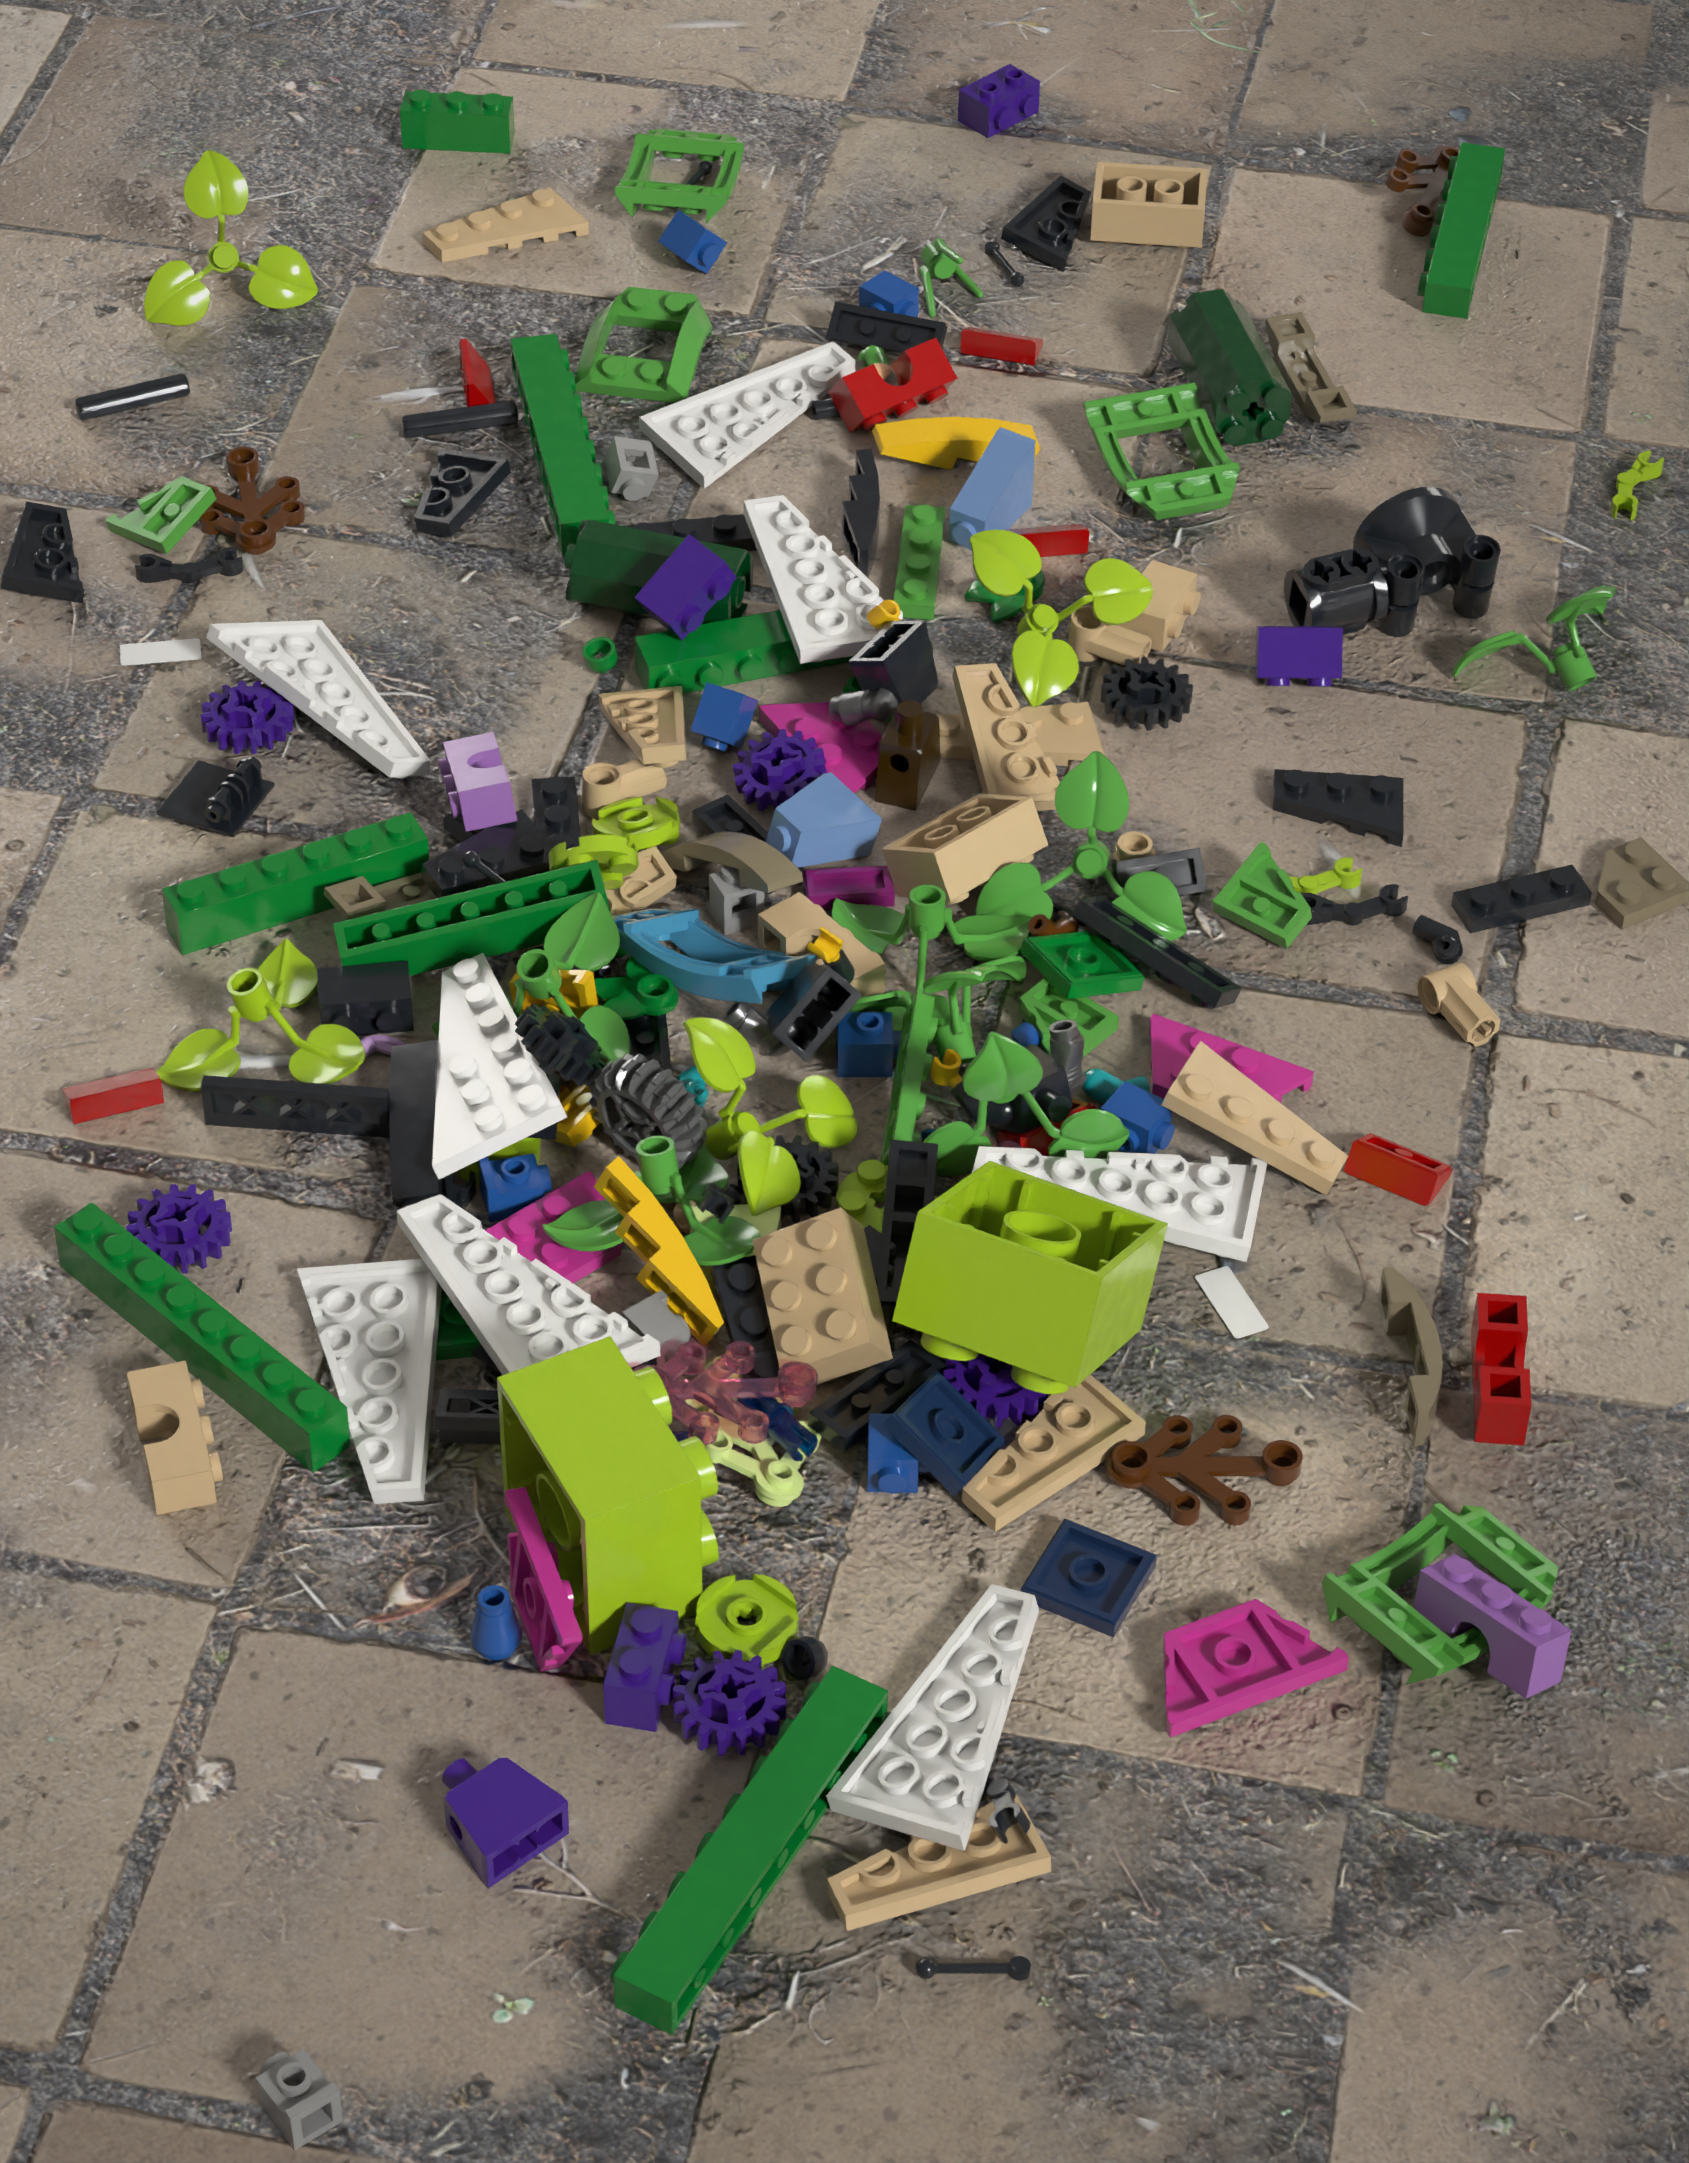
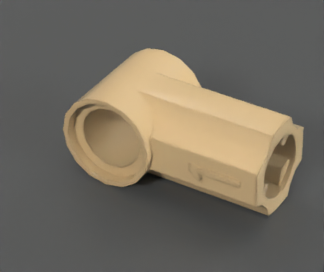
M1082 606L1071 615L1068 644L1075 651L1079 661L1091 662L1103 658L1125 666L1126 659L1139 664L1142 657H1148L1152 646V638L1118 625L1101 623L1095 618L1092 606Z
M639 759L619 766L600 762L591 764L583 770L582 811L587 817L599 820L598 811L610 803L631 797H643L666 788L667 775L663 768L655 767L653 764L643 765Z
M1459 962L1418 978V997L1425 1010L1430 1014L1441 1012L1465 1042H1471L1474 1047L1487 1043L1493 1034L1499 1031L1501 1019L1477 993L1473 973L1464 963Z

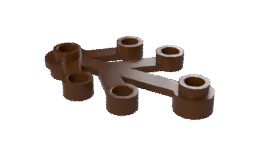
M1452 146L1437 147L1431 155L1419 156L1416 152L1409 149H1402L1399 152L1395 161L1397 168H1392L1389 171L1385 180L1386 186L1395 192H1403L1405 189L1426 188L1420 202L1409 207L1402 220V226L1408 233L1418 237H1424L1429 234L1435 221L1433 207L1439 195L1441 194L1442 196L1445 179H1449L1447 176L1451 156L1458 157L1459 150ZM1418 169H1432V171L1434 172L1426 174H1408L1415 172V170Z
M237 447L227 453L226 460L228 473L238 482L241 501L220 492L213 485H206L212 488L216 500L199 518L200 530L207 535H215L221 532L236 538V545L239 549L249 554L259 555L275 546L277 541L276 532L285 525L296 526L304 522V505L297 501L300 497L299 480L291 476L281 477L275 482L274 487L257 499L254 479L259 472L258 453L250 447ZM283 501L280 505V511L267 520L261 519L264 514ZM216 508H220L226 512L244 519V521L242 523H239L229 518H226L223 516V513L220 510H217Z
M1173 1415L1165 1419L1163 1428L1143 1444L1127 1441L1117 1445L1108 1456L1106 1462V1472L1112 1482L1129 1489L1144 1488L1170 1507L1169 1516L1178 1525L1189 1526L1197 1522L1201 1502L1194 1493L1188 1491L1181 1492L1163 1477H1179L1219 1505V1514L1225 1523L1241 1525L1249 1519L1250 1498L1243 1492L1233 1491L1215 1477L1265 1476L1275 1486H1287L1299 1477L1303 1454L1296 1444L1286 1440H1277L1267 1444L1262 1456H1211L1218 1449L1234 1448L1241 1441V1421L1232 1415H1221L1213 1421L1210 1430L1177 1457H1160L1169 1448L1182 1449L1187 1447L1192 1440L1193 1425L1191 1421L1184 1416ZM1178 1430V1431H1181V1432H1183V1433H1181V1434H1175V1433H1173V1432H1171V1431ZM1222 1430H1229V1431H1231V1432H1233V1433L1227 1434V1433H1223V1432H1221V1431H1222ZM1185 1506L1191 1508V1510H1181L1179 1507ZM1230 1506H1237V1507H1240L1241 1509H1240V1510H1233V1509H1231V1508H1229V1507H1230Z

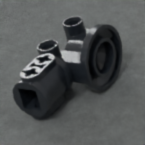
M1436 487L1410 489L1387 499L1368 514L1356 531L1353 549L1313 558L1306 562L1304 568L1292 569L1286 573L1284 596L1288 615L1293 626H1340L1343 628V635L1364 629L1368 622L1378 621V627L1383 633L1392 637H1404L1410 634L1414 628L1420 595L1434 593L1450 584L1454 590L1452 602L1454 610L1466 618H1479L1488 612L1501 548L1499 543L1492 537L1475 534L1457 501L1448 491Z

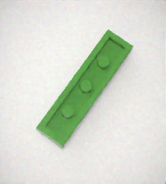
M924 504L918 506L905 505L894 601L903 612V618L934 620L945 524V507H932Z
M917 992L903 1016L880 1162L884 1165H888L890 1140L919 1142L920 1132L914 1131L915 1120L920 1119L926 1102V1093L920 1092L921 1082H925L931 1068L932 1055L926 1054L927 1044H930L935 1036L938 1017L932 1016L935 997Z

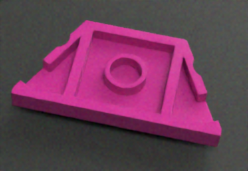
M830 702L764 704L759 706V720L774 737H778L779 731L785 729L787 737H792L799 730L802 731L804 741L811 737L815 738L817 748L822 747L827 773L831 772L854 794L859 789L866 791L874 783L878 769L879 746L883 736L869 720L851 726L833 721L829 714Z
M1154 1013L1150 1017L1152 1094L1158 1097L1165 1098L1200 1041L1281 1104L1282 1095L1297 1087L1302 1092H1305L1313 1084L1314 1071Z
M590 1171L485 1230L498 1240L505 1237L517 1245V1252L531 1262L534 1259H538L572 1283L577 1282L619 1257L623 1245L622 1242L605 1250L579 1251L558 1244L544 1232L543 1224L554 1222L569 1210L591 1201L605 1200L593 1187L597 1181L594 1174Z
M526 1487L505 1490V1505L509 1508L518 1531L507 1534L511 1596L539 1671L557 1669L565 1663L583 1639L573 1612L574 1599L572 1588L568 1580L561 1581L558 1573L559 1560L555 1544L552 1541L546 1542Z
M1257 1599L1165 1632L1163 1657L1166 1732L1170 1738L1344 1672L1347 1670L1349 1657L1345 1651L1338 1647L1333 1652H1330L1311 1641L1308 1629L1294 1621L1281 1618L1276 1610Z

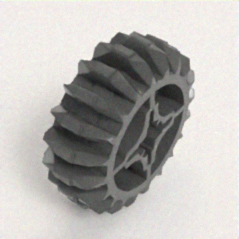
M627 1053L623 1057L617 1058L613 1063L609 1062L599 1072L600 1075L590 1087L592 1097L589 1102L596 1110L594 1113L595 1119L602 1122L604 1126L602 1129L603 1133L611 1136L614 1140V1145H619L625 1151L626 1157L632 1156L638 1162L636 1146L641 1140L651 1136H666L674 1141L678 1169L684 1164H688L697 1156V1152L702 1148V1144L707 1139L705 1130L708 1124L701 1117L704 1110L695 1104V1094L686 1090L683 1086L684 1081H678L672 1075L670 1068L664 1070L655 1059L648 1061L641 1054L634 1057Z

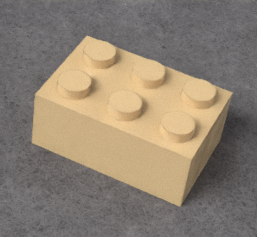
M1097 161L1090 240L1101 241L1106 244L1121 242L1136 243L1142 246H1175L1181 249L1191 247L1202 248L1208 169Z
M977 794L882 848V852L898 897L909 898L913 888L920 885H934L945 892V904L951 905L968 898V891L973 888L986 885L989 879L1004 866L1017 862L1029 863L1034 859L1033 854L1048 846V842L1032 797Z
M840 1207L752 1240L780 1373L805 1390L893 1359L864 1227L861 1223Z

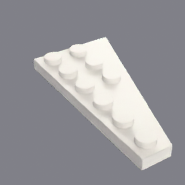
M832 341L640 416L639 430L705 489L812 406V401L820 400L827 395L828 391L842 377L854 373L855 359Z
M784 495L744 500L743 509L746 522L800 664L855 656L881 631L874 628L867 620V613L884 601L879 596V588L845 555L839 557L832 550V542L824 535L818 536L809 527V520ZM900 610L899 618L902 620L903 612Z
M322 620L219 623L209 625L206 637L209 641L388 777L403 779L408 776L428 774L431 760Z
M484 953L462 960L454 967L442 972L432 1167L438 1179L450 1175L567 1118L547 1075L538 1066L539 1063L522 1044L523 1037L515 1032L517 1028L515 1022L518 1019Z
M979 1146L972 1173L990 1160L1168 1223L1164 1238L1166 1242L1213 1253L1220 1257L1247 1262L1267 1163L1259 1158H1252L1250 1165L1228 1164V1158L1220 1156H1210L1208 1163L1187 1162L1180 1155L1108 1152L1106 1159L1084 1158V1152L1079 1150H1066L1064 1157L1042 1156L1040 1152L1032 1148Z
M439 1194L397 1210L399 1227L502 1375L611 1336L631 1368L661 1356L660 1342L649 1334L642 1337L628 1328L627 1319L615 1311L609 1315L591 1303L590 1294L538 1259H534L531 1262L517 1252V1245L505 1237L498 1240L483 1230L480 1220L443 1195Z
M422 1259L297 1268L340 1402L347 1406L349 1429L374 1504L424 1501L442 1287Z
M994 1584L990 1585L826 1795L831 1811L965 1851L1038 1616L1039 1608L1035 1595Z

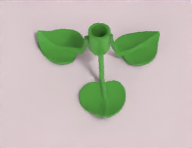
M1603 585L1591 589L1566 601L1546 617L1548 624L1564 619L1571 641L1553 651L1555 656L1553 661L1524 634H1516L1513 630L1488 638L1470 648L1454 667L1452 672L1454 679L1468 663L1510 645L1522 644L1546 666L1549 674L1558 672L1567 692L1587 685L1598 676L1583 646L1580 644L1575 621L1578 615L1581 614L1603 615L1607 601L1613 598L1617 591L1616 587Z
M1093 751L1080 764L1069 771L1059 783L1055 794V807L1061 820L1073 829L1087 828L1088 840L1084 841L1077 848L1073 856V864L1068 865L1067 868L1042 884L1039 871L1034 865L1025 862L1006 865L998 870L986 883L979 896L976 908V915L1033 917L1037 914H1043L1050 920L1053 913V902L1045 891L1076 872L1079 876L1086 879H1095L1101 875L1105 877L1113 892L1119 896L1112 903L1168 940L1174 941L1182 937L1187 930L1180 895L1175 885L1166 876L1155 871L1138 872L1127 880L1123 889L1113 876L1112 870L1107 867L1110 862V852L1103 842L1097 840L1096 829L1104 832L1118 830L1126 820L1129 812V796L1119 771L1099 751Z
M920 885L911 890L909 904L905 905V915L891 908L852 904L838 898L835 899L832 909V919L842 927L849 929L857 940L869 950L878 954L883 953L888 948L889 943L893 945L900 944L907 933L908 926L910 927L914 935L919 938L915 994L908 991L893 992H897L898 995H907L912 1001L917 992L922 994L924 992L927 940L936 938L945 925L953 943L957 945L964 944V951L969 957L989 962L1000 958L1016 956L1020 953L1023 938H1027L1031 934L1028 929V923L1032 917L973 915L964 917L954 923L952 920V909L945 908V892L934 885ZM927 994L935 997L932 1016L938 1017V1019L951 1016L950 1005L945 997ZM896 1006L886 1009H875V1012H892L893 1031H901L903 1016L907 1011L905 1007Z
M596 892L567 910L547 932L544 940V950L533 949L520 957L517 963V972L520 979H517L514 983L517 991L513 1011L517 1019L521 1016L525 991H528L532 997L537 999H549L552 997L565 1016L577 1018L559 991L562 978L558 970H572L573 966H575L579 970L596 971L615 957L620 945L618 927L601 893ZM506 996V998H507V1000H508V1002H509V1004H510V1006H511V1008H512V1004H511L510 1000L508 999V997ZM599 1005L589 1008L579 1020L585 1024L584 1028L591 1037L598 1041V1046L602 1049L600 1053L608 1058L606 1064L609 1062L613 1063L617 1058H621L627 1053L630 1054L629 1032L622 1018L616 1012ZM440 1020L432 1025V1029L438 1038Z
M1012 956L992 960L964 971L942 973L924 982L923 989L927 994L948 990L951 1016L938 1019L933 1041L927 1044L928 1046L936 1044L942 1064H944L943 1058L947 1049H952L961 1056V1065L971 1062L977 1056L970 1026L971 986L993 980H1007L1023 984L1026 976V965L1022 957ZM959 987H962V1015L959 1014L957 1000ZM897 992L860 997L849 1012H872L875 1009H886L896 1006L908 1009L912 1000L907 995H898Z
M991 1031L980 1052L966 1068L962 1078L965 1092L974 1099L979 1100L976 1125L971 1128L965 1122L955 1121L938 1128L923 1142L938 1144L935 1176H958L971 1173L979 1146L992 1147L990 1139L981 1135L986 1128L988 1101L998 1104L1008 1103L1015 1099L1017 1094L1022 1095L1048 1135L1055 1138L1048 1146L1049 1156L1064 1157L1066 1150H1079L1084 1152V1158L1105 1159L1108 1152H1116L1125 1143L1130 1131L1116 1115L1099 1109H1087L1069 1116L1064 1120L1060 1129L1053 1126L1030 1093L1039 1084L1043 1076L1040 1061L1019 1043Z
M651 1136L637 1144L636 1152L639 1171L634 1173L653 1193L658 1202L681 1204L689 1226L694 1231L686 1235L684 1239L698 1265H722L741 1259L753 1252L752 1240L761 1237V1235L748 1221L735 1216H728L726 1221L720 1224L717 1221L718 1218L714 1217L703 1225L696 1219L689 1200L699 1204L703 1198L702 1193L710 1182L722 1189L729 1186L728 1173L713 1158L704 1144H702V1148L697 1152V1156L688 1164H684L680 1169H678L674 1141L671 1138ZM591 1201L569 1210L552 1223L543 1224V1229L552 1240L564 1247L579 1251H600L623 1242L622 1238L615 1231L624 1217L608 1201Z

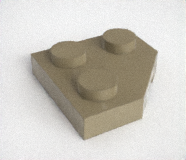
M1642 837L1606 851L1595 904L1621 929L1689 902V882Z

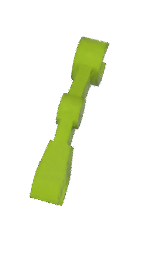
M1651 451L1641 452L1630 470L1618 474L1616 481L1618 492L1612 499L1610 514L1614 519H1616L1617 510L1619 509L1628 510L1631 513V521L1636 518L1639 502L1632 495V490L1639 482L1660 477L1664 463L1663 457L1656 463H1649Z
M1343 857L1336 860L1332 870L1314 876L1306 875L1301 878L1290 877L1295 891L1317 895L1318 892L1335 886L1343 889L1358 887L1361 883L1363 868L1352 872L1353 858Z

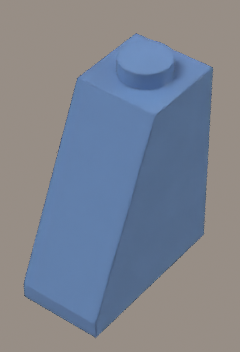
M1002 427L996 431L950 508V542L972 550L969 542L972 535L986 530H1008L1032 506L1035 457L1034 439Z
M831 772L824 773L775 808L765 842L784 854L797 868L871 855L882 818Z

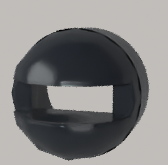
M801 1636L792 1639L785 1644L782 1650L784 1669L796 1680H806L817 1676L824 1670L828 1662V1652L824 1643L815 1637ZM811 1661L810 1668H808L806 1665Z

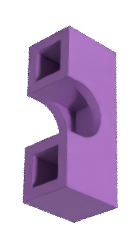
M494 732L443 742L446 757L438 759L441 778L445 785L453 818H462L465 831L517 821L510 780L505 765H502Z
M1456 1554L1420 1570L1413 1608L1451 1639L1476 1626L1483 1633L1489 1645L1490 1660L1488 1674L1525 1699L1561 1682L1571 1629L1552 1618L1548 1612L1537 1608L1514 1593L1508 1586L1499 1583L1476 1568L1470 1561Z

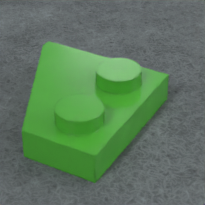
M181 476L165 485L160 491L150 493L137 501L140 506L139 509L121 519L114 513L105 522L110 532L168 554L211 506L216 497L211 487Z
M1263 842L1257 845L1212 901L1214 912L1285 949L1291 945L1312 918L1310 906L1301 893L1294 890L1292 880L1284 869L1278 867L1271 857L1269 847Z
M1043 978L1020 997L1019 1011L1025 1021L1033 1025L1040 1037V1045L1049 1056H1051L1049 1027L1057 1021H1076L1078 1030L1085 1039L1083 1058L1118 1030V1015L1088 997L1066 999L1046 978Z

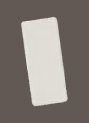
M198 638L120 645V661L122 666L201 659V644Z
M1228 1266L1195 1276L1196 1281L1234 1338L1239 1339L1269 1328Z

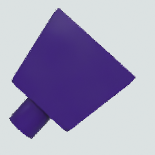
M460 1758L452 1762L443 1773L442 1782L450 1789L444 1797L447 1829L488 1889L569 1834L568 1801L561 1794L509 1758H498L480 1771H477L466 1759Z

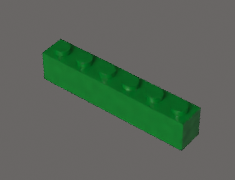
M1461 142L1458 157L1451 156L1447 176L1449 179H1445L1442 192L1443 202H1439L1436 216V225L1440 226H1433L1430 248L1434 250L1427 249L1424 272H1428V274L1421 273L1417 296L1424 297L1422 310L1424 313L1468 318L1502 178L1505 148Z
M780 610L701 624L695 631L690 632L683 641L671 631L635 637V670L644 689L682 686L683 694L704 690L706 682L717 686L731 685L846 663L854 657L849 656L800 664Z
M409 812L162 888L167 930L181 954L186 955L335 908L333 904L324 896L325 887L361 876L374 887L422 872V864L429 861L428 838L412 813Z
M598 860L333 923L342 966L408 961L409 976L453 966L462 960L473 958L481 953H484L485 957H490L544 944L545 937L551 926L572 906L596 892L601 893L609 911L610 908Z

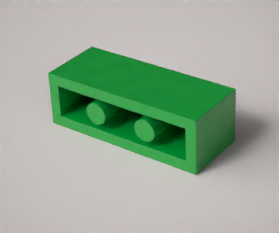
M426 90L405 91L400 108L402 148L511 153L515 135L513 96H501L497 93L474 95L459 91L433 93Z

